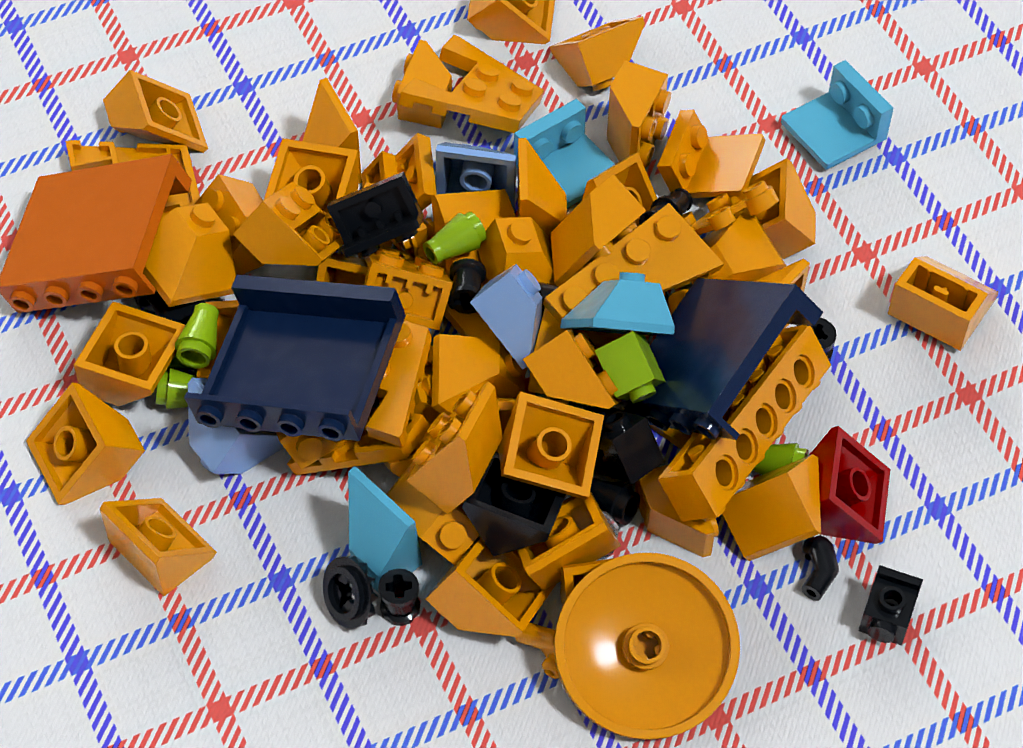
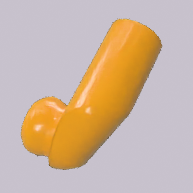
M529 623L523 633L515 637V640L518 643L541 649L546 656L542 663L544 673L553 679H559L554 656L555 630Z

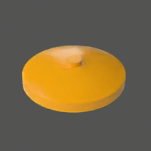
M634 553L623 555L601 564L589 572L575 586L567 597L557 620L554 637V656L559 678L566 693L575 706L588 719L601 728L619 736L640 740H656L675 736L694 728L712 715L721 705L732 687L737 673L740 657V636L735 615L728 600L715 582L705 573L690 563L673 556L659 553Z

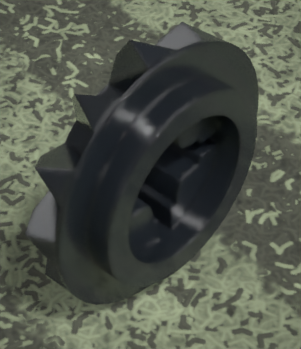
M355 556L335 558L327 566L323 577V596L327 609L339 625L349 629L367 625L368 618L376 614L372 602L379 598L373 592L372 585L375 578L367 575V563L358 562Z

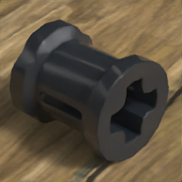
M468 258L459 259L450 266L449 276L451 281H453V288L450 291L447 303L451 309L459 313H475L477 311L470 301L480 291L481 284L486 279V268L480 261Z
M393 569L385 573L380 579L378 586L382 617L392 625L404 626L410 624L420 613L417 577L406 569Z

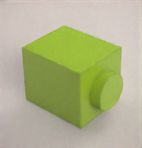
M632 331L594 350L603 371H607L618 389L614 393L618 399H631L632 403H638L655 395L657 392L654 387L666 382L644 334Z

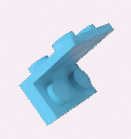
M844 60L833 66L829 92L782 115L781 124L824 169H830L886 140L894 108Z
M578 99L567 103L514 133L516 167L518 168V138H526L566 193L567 208L582 200L588 180L615 165L585 135L586 107Z

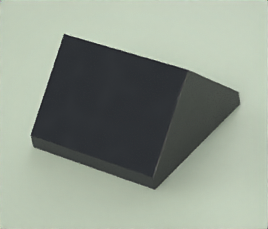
M495 452L475 492L464 501L462 509L494 557L547 541L566 494L502 477L499 453Z

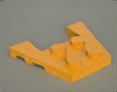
M453 35L442 47L439 59L469 73L452 92L413 78L401 91L398 105L411 109L414 102L432 106V114L444 117L449 111L469 115V123L515 133L520 130L541 103L544 90L464 39Z
M80 140L65 141L72 171L173 154L192 182L188 193L170 195L168 197L162 217L174 208L194 205L200 198L187 145L138 143L137 148L115 147L114 142L100 141L99 146H82Z
M404 320L376 397L383 400L365 426L369 437L401 448L405 446L408 437L406 430L409 417H413L416 405L414 396L417 384L422 381L432 341L429 328Z

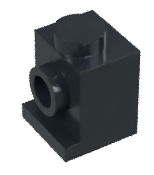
M879 565L858 631L868 634L876 641L882 643L892 642L902 646L923 579Z

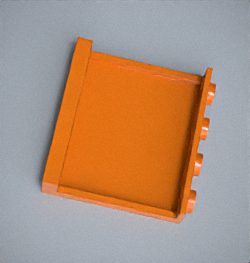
M173 154L39 176L0 274V294L17 313L155 294L156 288L146 278L143 271L168 197L170 195L188 193L192 182L191 178Z

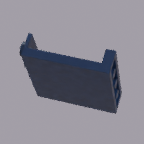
M237 274L231 288L239 306L201 394L186 392L184 397L197 423L211 428L226 426L242 428L249 432H258L260 430L280 432L292 437L307 435L324 437L331 441H340L342 439L360 441L406 316L396 288Z
M697 278L671 315L675 325L674 335H657L650 344L652 353L666 382L654 387L657 393L643 401L632 403L631 399H621L622 402L620 404L625 408L624 411L646 417L650 425H654L664 431L672 428L686 435H691L693 432L699 433L712 440H716L717 437L737 440L740 434L722 417L785 325L814 326L823 314V311L796 284Z

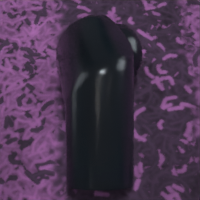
M821 535L805 539L801 548L802 553H806L805 558L812 561L814 570L801 589L808 598L815 601L821 600L839 572L834 546L828 538Z

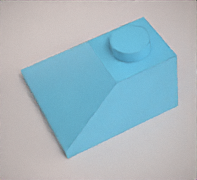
M620 272L619 280L603 281L563 317L560 328L628 334L635 331L644 335H674L675 325L660 283L645 282V274Z
M354 466L348 471L350 556H355L358 562L367 563V575L375 578L372 587L379 593V581L388 571L406 569L414 572L422 565L416 522L364 473Z

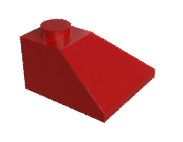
M839 426L833 427L809 454H814L818 457L820 535L873 544L883 542L891 469Z

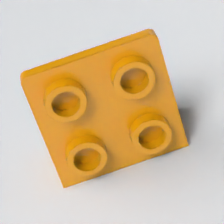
M694 109L680 110L657 168L670 192H674L677 188L687 190L692 198L717 197L724 193H727L728 196H743V191L749 186L766 140L761 133L708 137L707 130L701 124Z
M381 246L373 254L363 257L368 266L364 285L396 288L406 314L405 321L440 331L453 282L445 273V269L439 267V263L435 265L428 257L416 255L414 261L399 256L400 251L386 246Z

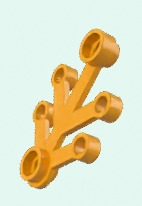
M763 180L746 188L743 191L746 198L734 205L728 194L724 193L706 203L710 212L696 221L692 212L685 213L682 217L698 235L728 226L736 220L734 214L744 208H747L750 216L756 215L779 202V198L771 185L767 186Z

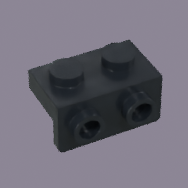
M404 171L333 200L327 205V209L344 242L342 252L345 258L357 254L358 258L371 255L380 249V244L394 239L396 243L410 239L418 233L417 229L420 228L424 217Z

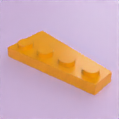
M668 203L614 244V250L608 256L600 255L546 296L543 305L561 324V319L603 281L619 280L620 272L645 274V282L660 283L663 292L672 288L676 290L689 284L691 280L705 274L710 275L720 271L724 263L673 206Z

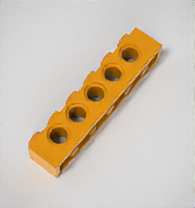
M800 325L785 328L780 332L722 417L740 434L737 440L722 437L712 440L702 434L694 433L659 476L658 481L682 522L700 519L711 521L723 514L726 504L735 492L744 486L745 479L754 467L765 458L766 451L783 434L784 427L793 415L802 409V403L811 391L820 385V380L830 368L831 363L811 326Z

